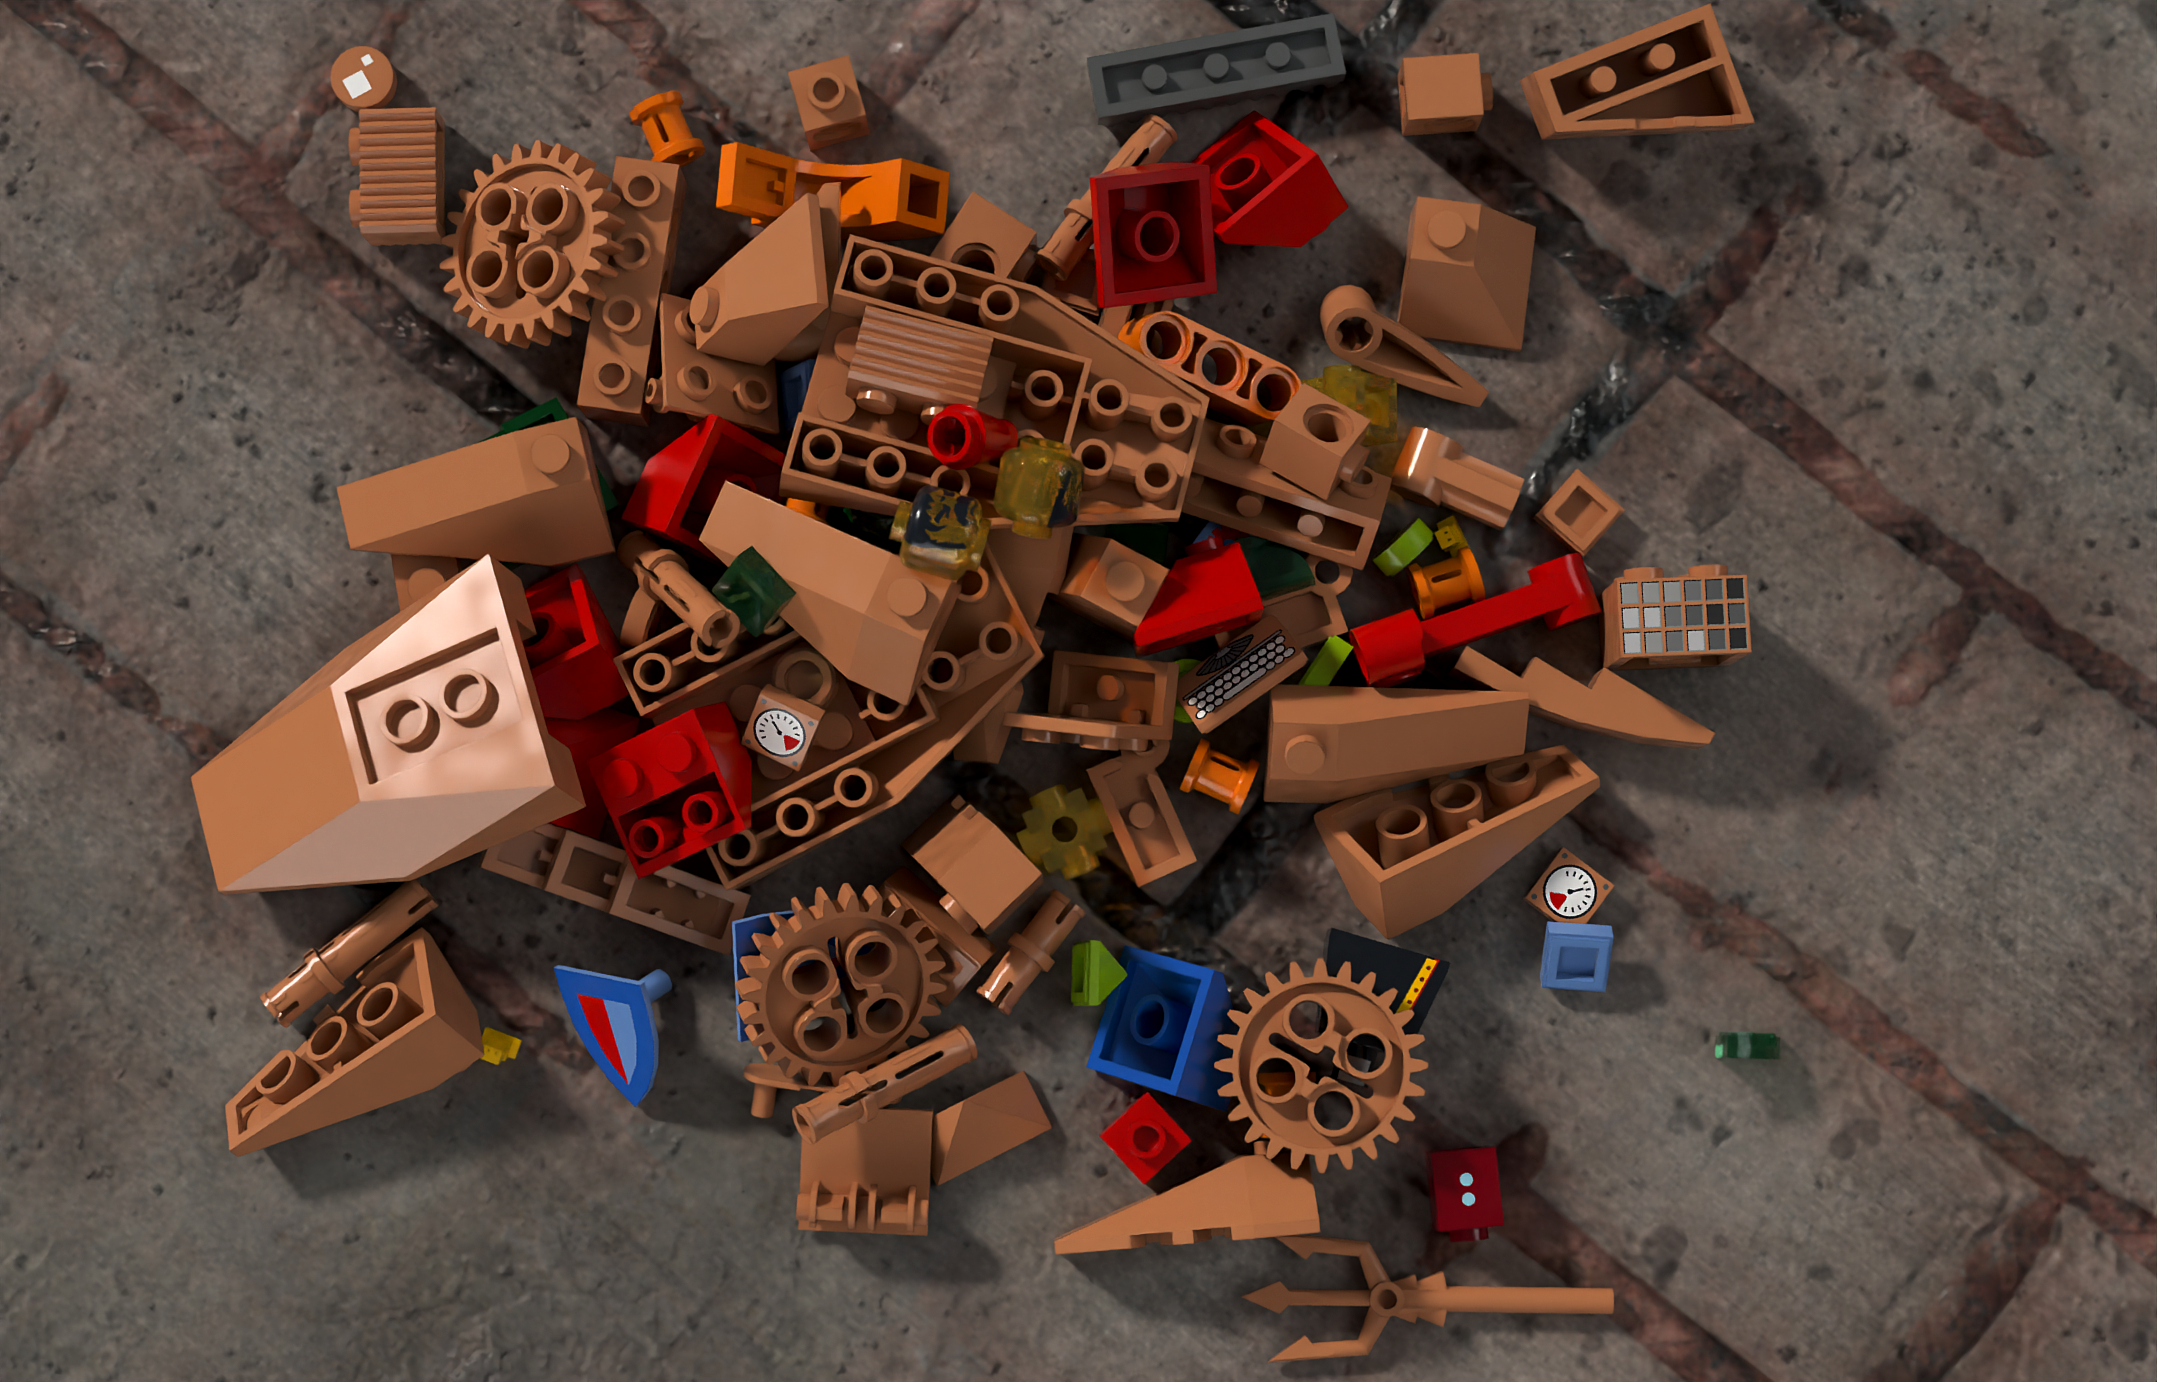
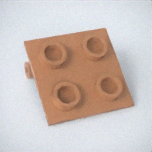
M661 293L659 301L662 376L659 379L651 378L647 382L644 392L645 402L652 404L653 409L658 413L665 414L668 411L686 413L688 419L695 422L701 421L709 416V414H714L748 433L757 430L773 435L778 434L775 358L763 367L697 351L695 324L690 319L691 300Z
M838 1105L840 1109L847 1107L845 1105ZM882 1107L878 1109V1115L875 1119L864 1124L855 1121L821 1138L820 1141L813 1145L808 1144L802 1138L800 1194L797 1197L796 1220H799L798 1230L927 1236L933 1110Z

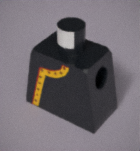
M1335 928L1327 930L1324 940L1323 960L1328 977H1337L1345 961L1351 963V982L1358 985L1371 971L1374 972L1376 978L1372 993L1379 997L1386 991L1395 988L1398 993L1389 1009L1393 1014L1412 1009L1414 1016L1402 1029L1405 1035L1419 1033L1445 979L1450 962ZM1317 1005L1315 1033L1322 1035L1327 1028L1328 1017L1324 1009ZM1360 1035L1349 1043L1347 1059L1356 1070L1363 1073L1373 1072L1378 1051L1385 1052L1381 1042L1375 1037ZM1335 1066L1333 1067L1332 1078L1368 1088V1085L1342 1072L1335 1068Z

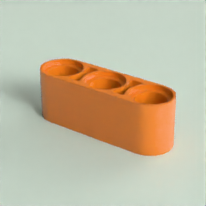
M1166 310L1134 318L1127 322L1118 334L1119 340L1209 397V408L1243 424L1253 426L1274 422L1302 386L1297 374L1288 366L1175 312ZM1150 327L1155 329L1162 338L1163 349L1159 358L1151 354L1147 347L1146 338ZM1206 354L1212 357L1217 365V378L1213 384L1206 379L1202 371V361ZM1261 380L1267 384L1271 392L1272 398L1268 409H1265L1260 404L1257 397V387Z

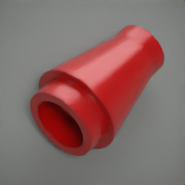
M957 403L949 405L932 419L928 428L927 440L930 451L943 465L950 469L963 470L995 458L1010 456L1017 447L1018 433L1015 426L1006 419H998L969 405Z

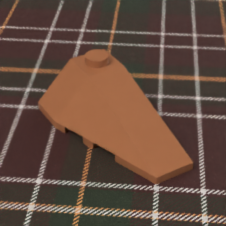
M1277 684L1270 689L1264 802L1328 804L1524 755L1530 703L1529 692Z
M1559 745L1488 763L1483 773L1450 780L1449 774L1428 778V785L1394 793H1392L1391 788L1347 798L1315 813L1314 821L1354 905L1389 940L1447 911L1600 787V779L1565 745Z

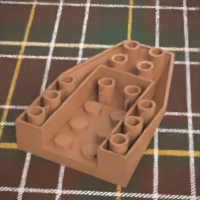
M850 234L833 291L830 314L801 413L798 412L781 471L778 496L909 518L917 492L923 486L933 485L947 489L949 492H954L955 496L963 495L978 500L977 503L979 505L974 509L973 517L970 511L975 503L969 504V509H967L968 518H966L969 521V526L963 527L958 522L954 512L956 500L945 499L940 502L941 498L931 496L935 502L929 503L932 509L926 510L932 518L930 520L931 523H936L934 518L943 509V504H946L951 508L949 520L946 518L945 512L937 524H948V526L971 530L1046 527L1050 520L1044 518H1050L1051 515L1035 516L1039 493L1045 482L1047 470H1051L1049 467H1052V461L1058 455L1062 463H1059L1058 471L1055 470L1057 474L1055 473L1056 477L1053 478L1051 483L1054 485L1051 491H1053L1055 499H1057V493L1061 488L1060 485H1064L1061 482H1065L1064 479L1066 480L1065 476H1067L1068 470H1071L1073 476L1068 481L1069 484L1067 485L1069 488L1066 487L1068 489L1067 492L1075 491L1072 488L1073 485L1081 493V497H1077V495L1067 497L1065 492L1064 500L1067 499L1068 506L1072 500L1074 509L1075 501L1077 503L1078 499H1080V504L1077 508V519L1069 526L1178 522L1210 398L1037 286ZM866 305L994 338L976 409L995 418L1006 419L1015 426L1018 433V443L1015 451L1010 456L995 458L963 470L950 469L943 465L930 451L927 440L929 426L920 420L921 414L914 415L910 411H900L895 408L892 414L873 413L859 407L856 403L857 398L851 399L845 395L848 373ZM1073 465L1074 467L1076 465L1081 473L1084 471L1081 470L1082 468L1079 465L1083 468L1085 467L1082 487L1079 486L1074 477V471L1071 469Z
M986 540L968 542V545L964 543L967 546V551L964 548L963 550L959 549L957 551L955 549L954 551L952 548L951 552L949 548L947 552L946 547V551L929 548L894 554L962 586L909 706L847 679L838 670L840 678L838 692L834 700L824 708L826 710L806 761L799 771L746 747L751 758V828L706 848L725 890H741L901 803L1045 657ZM749 588L722 602L728 609L736 613L740 621L737 636L727 646L715 648L713 643L710 647L707 646L700 636L683 622L613 659L640 716L651 718L655 726L691 709L725 701L741 738H743L761 691L767 683L772 685V674L778 660L785 653L796 648H815L766 602L762 612L759 609L761 598Z
M487 554L346 647L191 776L218 892L228 895L411 881L586 807L570 749L548 734L522 643L523 640L533 637L537 633L522 581L517 575L490 554Z

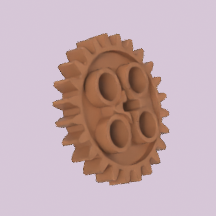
M536 140L532 150L520 144H515L511 160L497 153L494 154L492 159L494 173L491 175L479 169L474 171L478 188L474 193L460 189L458 194L466 206L463 212H448L447 218L457 225L456 234L447 235L441 239L442 244L453 249V256L442 261L440 269L455 275L444 287L445 293L459 298L453 308L454 312L469 318L467 326L470 329L485 334L486 338L504 345L511 343L523 349H528L531 341L544 346L550 345L552 331L566 337L570 336L572 327L570 317L572 316L588 322L591 319L586 305L589 298L592 297L600 301H605L607 298L603 289L598 285L601 278H616L619 273L615 268L607 264L609 256L624 252L625 246L611 240V234L626 225L624 219L609 213L621 201L620 196L606 190L611 178L595 169L597 164L595 161L559 143L552 147L540 140Z
M849 883L842 884L837 900H830L823 888L817 887L815 905L809 908L795 896L791 899L793 917L786 920L772 912L769 918L776 930L773 935L753 933L751 936L761 952L760 955L741 956L740 963L745 972L751 977L735 981V988L742 1000H746L736 1006L743 1023L749 1024L744 1029L753 1047L759 1046L758 1049L768 1065L778 1061V1065L786 1078L790 1079L801 1069V1073L809 1086H814L822 1073L826 1072L832 1085L837 1087L839 1086L840 1078L845 1075V1071H856L862 1074L867 1071V1066L873 1063L878 1066L889 1060L888 1055L893 1051L900 1054L905 1050H909L910 1047L905 1040L910 1035L927 1038L930 1034L923 1025L921 1017L940 1015L941 1009L930 995L946 991V984L940 975L936 973L946 964L938 950L934 948L939 942L928 926L923 927L925 922L914 907L905 911L906 907L898 895L893 893L882 903V897L873 885H869L859 900ZM832 937H835L837 961L846 973V976L842 978V987L855 1025V1030L851 1034H847L846 1013L836 998L840 995L841 988L827 945L828 940ZM878 941L871 952L862 956H856L857 951L863 945ZM816 959L814 965L809 970L793 974L795 968L800 963ZM888 998L882 1008L873 1012H867L874 1002ZM827 1016L826 1020L819 1027L805 1030L812 1020Z
M1323 958L1317 959L1313 977H1304L1298 964L1291 962L1289 970L1290 982L1282 984L1269 971L1265 974L1269 993L1262 997L1257 992L1246 988L1243 992L1252 1007L1250 1012L1245 1014L1240 1011L1229 1010L1227 1013L1229 1018L1240 1029L1237 1035H1218L1217 1041L1233 1050L1232 1058L1214 1063L1215 1069L1233 1074V1082L1217 1090L1218 1095L1222 1097L1238 1096L1241 1104L1232 1110L1228 1115V1119L1232 1122L1247 1117L1250 1118L1253 1124L1244 1138L1247 1143L1257 1140L1263 1134L1270 1138L1266 1158L1271 1160L1283 1147L1291 1149V1169L1297 1170L1305 1154H1310L1315 1157L1318 1172L1325 1173L1329 1155L1338 1154L1346 1170H1349L1353 1166V1149L1360 1147L1369 1158L1374 1160L1378 1156L1373 1138L1381 1135L1392 1143L1399 1141L1396 1131L1390 1124L1394 1117L1404 1121H1414L1415 1115L1402 1103L1405 1096L1422 1097L1425 1095V1090L1410 1082L1409 1079L1410 1073L1428 1069V1062L1410 1058L1409 1050L1425 1041L1424 1035L1404 1034L1402 1027L1414 1016V1012L1411 1009L1393 1014L1389 1009L1398 993L1395 988L1386 991L1379 997L1372 993L1376 978L1374 972L1371 971L1358 985L1351 982L1350 962L1345 961L1337 977H1328ZM1312 1002L1324 1009L1328 1017L1326 1030L1315 1039L1298 1037L1290 1027L1289 1018L1291 1012L1302 1003ZM1273 1033L1280 1034L1313 1055H1319L1324 1048L1330 1049L1335 1053L1332 1061L1335 1068L1370 1086L1373 1089V1096L1369 1099L1363 1098L1330 1077L1324 1076L1318 1084L1312 1083L1307 1079L1310 1067L1270 1044V1035ZM1360 1035L1375 1037L1384 1048L1385 1058L1383 1064L1373 1072H1360L1352 1067L1347 1059L1349 1043ZM1271 1059L1286 1061L1295 1072L1296 1080L1293 1088L1289 1093L1281 1097L1266 1095L1257 1084L1259 1068ZM1327 1092L1343 1094L1352 1105L1353 1114L1351 1120L1346 1127L1340 1130L1323 1128L1314 1116L1316 1101Z

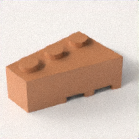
M956 792L901 844L947 893L939 903L969 935L979 926L989 936L1043 884V875L1036 866L994 823L982 813H977L975 808L968 802H965Z

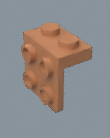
M1054 650L1048 713L1004 712L1003 725L1021 727V740L1055 744H1060V742L1077 743L1079 747L1112 751H1118V749L1147 751L1148 739L1172 740L1179 663Z

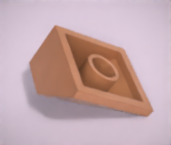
M807 192L727 261L703 286L695 291L690 304V319L695 324L697 351L764 367L829 306L819 195Z
M1418 196L1410 214L1397 323L1424 340L1520 352L1522 350L1536 227L1481 204Z

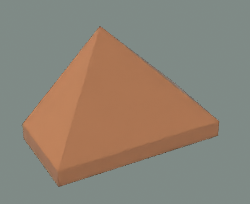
M1024 1070L933 1116L930 1173L937 1186L1052 1128Z

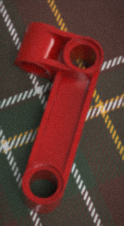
M1581 553L1569 554L1528 570L1527 573L1531 581L1530 585L1422 622L1419 621L1413 609H1408L1350 629L1347 634L1353 646V651L1366 687L1389 688L1422 675L1421 671L1425 668V658L1542 618L1545 620L1548 631H1554L1602 613Z

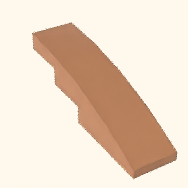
M1466 646L1460 652L1447 674L1478 691L1529 692L1530 703L1528 713L1568 728L1632 743L1700 749L1710 744L1715 735V732L1606 668H1602L1595 673L1586 687L1539 658L1534 657L1527 663L1519 677Z
M549 823L483 850L478 863L480 868L728 956L733 946L732 922L743 919L751 895L737 890H725L721 884L670 866L647 877L638 879L625 850Z

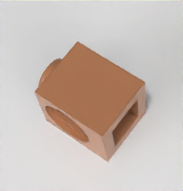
M1479 53L1403 58L1397 75L1402 136L1477 131L1484 116V111L1492 110L1493 107L1490 72L1480 73Z
M849 55L788 72L810 151L870 134L866 113Z
M1303 383L1274 420L1259 463L1320 498L1327 500L1341 480L1351 484L1363 468L1370 450L1363 447L1362 443L1371 420Z

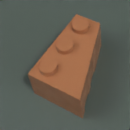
M1711 3L1535 71L1520 80L1542 140L1737 131L1755 123Z

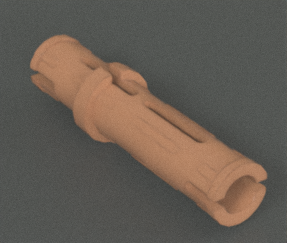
M1151 113L1145 115L1141 120L1142 123L1116 156L1111 159L1102 173L1116 168L1157 164L1168 148L1178 140L1177 133L1170 124L1159 116ZM1090 188L1081 199H1072L1064 210L1065 220L1045 245L1034 255L1037 258V264L1047 274L1057 280H1067L1070 272L1094 243Z
M641 530L630 532L623 537L617 549L618 559L624 567L629 568L638 577L639 586L649 597L654 600L663 601L709 647L713 643L715 648H722L735 639L740 628L738 616L723 605L704 585L689 573L688 564L678 553L670 549H663L651 534L646 532L644 536Z
M418 878L405 881L318 951L315 948H311L303 955L305 962L268 992L260 995V999L274 1018L279 1017L278 1021L283 1027H289L292 1024L291 1022L326 994L331 992L336 995L346 987L343 981L432 909L435 910L439 904L424 885L421 886Z
M957 1023L950 1027L949 1030L909 1050L901 1052L899 1055L862 1074L852 1071L840 1078L839 1086L805 1104L795 1106L792 1109L795 1126L801 1137L808 1144L813 1145L820 1141L821 1138L855 1121L861 1124L867 1123L877 1117L878 1109L916 1089L924 1087L953 1069L976 1060L977 1048L969 1031L963 1025ZM926 1059L932 1060V1063L901 1079L895 1077V1075ZM870 1088H875L876 1092L863 1097L843 1109L838 1107L839 1104Z

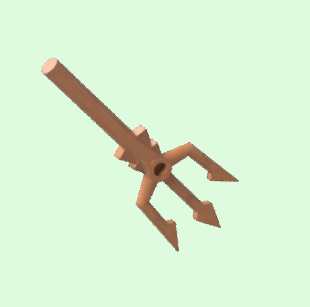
M1300 1234L1277 1236L1275 1238L1305 1260L1313 1252L1358 1257L1369 1290L1287 1289L1280 1281H1277L1241 1296L1279 1314L1288 1305L1369 1306L1357 1340L1311 1343L1303 1335L1267 1363L1369 1355L1389 1318L1392 1316L1414 1324L1417 1317L1444 1327L1447 1312L1613 1314L1614 1293L1612 1288L1446 1286L1443 1271L1420 1280H1416V1275L1411 1274L1392 1282L1369 1241Z

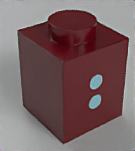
M1485 1145L1424 1151L1432 1228L1438 1232L1449 1231L1450 1242H1468L1489 1239L1488 1227L1504 1226L1496 1147Z

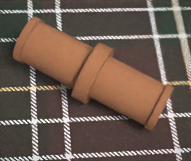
M1055 889L1051 891L1049 898L1021 935L1017 932L1013 933L1007 941L1011 948L984 984L976 990L983 999L991 1001L992 1006L1007 1016L1011 1014L1012 1008L1042 970L1047 973L1055 963L1051 958L1077 922L1086 914L1077 904H1070L1071 900Z

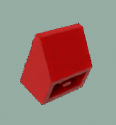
M725 701L691 709L586 760L638 879L647 877L751 828V758L746 747L740 744L742 741L741 735Z

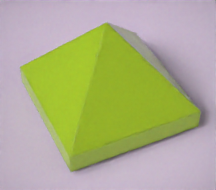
M1078 941L1072 946L1071 1002L1073 1006H1098L1128 974L1101 941Z

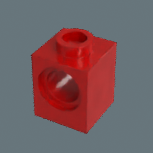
M1147 1091L1099 1134L1100 1138L1143 1185L1192 1141Z

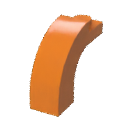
M734 142L722 145L716 208L751 217V225L767 228L807 192L816 195L823 184L841 182V239L848 240L850 234L873 241L927 238L945 234L950 172L904 158L863 165L817 163Z

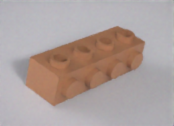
M1204 419L1181 512L1360 570L1364 569L1382 518L1392 478L1375 473L1370 468L1363 466L1351 484L1341 480L1328 499L1324 500L1259 463L1268 438L1254 434L1247 428L1239 425H1226L1211 419Z

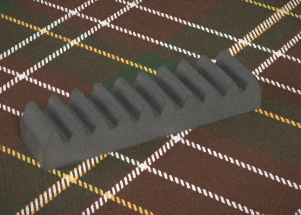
M1334 13L1087 57V69L1098 125H1103L1107 128L1114 127L1118 122L1125 120L1130 123L1139 122L1149 113L1163 118L1170 112L1186 114L1197 107L1208 110L1219 103H1226L1230 106L1236 105L1242 99L1247 98L1258 101L1269 94H1275L1280 97L1297 89L1301 92H1308L1319 85L1330 88L1344 81L1346 75Z

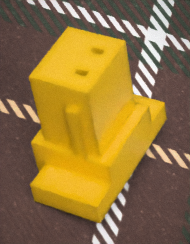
M1454 515L1436 524L1439 530L1434 532L1442 550L1445 552L1450 551L1452 557L1457 556L1458 549L1466 546L1469 547Z
M486 1027L482 1035L485 1055L480 1059L495 1065H499L501 1061H505L508 1057L515 1059L522 1040Z

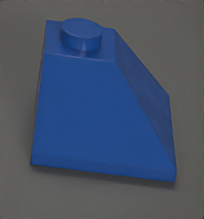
M1124 945L1119 964L1128 976L1108 996L1086 1068L1227 1112L1231 1097L1219 1096L1217 1090L1233 1082V1074L1215 1069L1214 1063L1232 1058L1233 1050L1222 1045L1217 1039L1218 1035H1237L1239 1027L1227 1015L1229 1010L1234 1009L1223 973Z

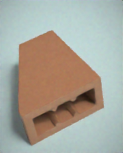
M1073 532L1066 574L1059 594L1047 592L1046 598L1133 644L1134 633L1166 580L1169 569L1113 539Z

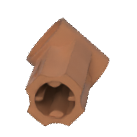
M1412 427L1390 476L1392 481L1389 489L1415 503L1432 508H1439L1442 505L1468 518L1502 531L1513 511L1525 479L1463 453L1464 448L1447 436L1426 428Z

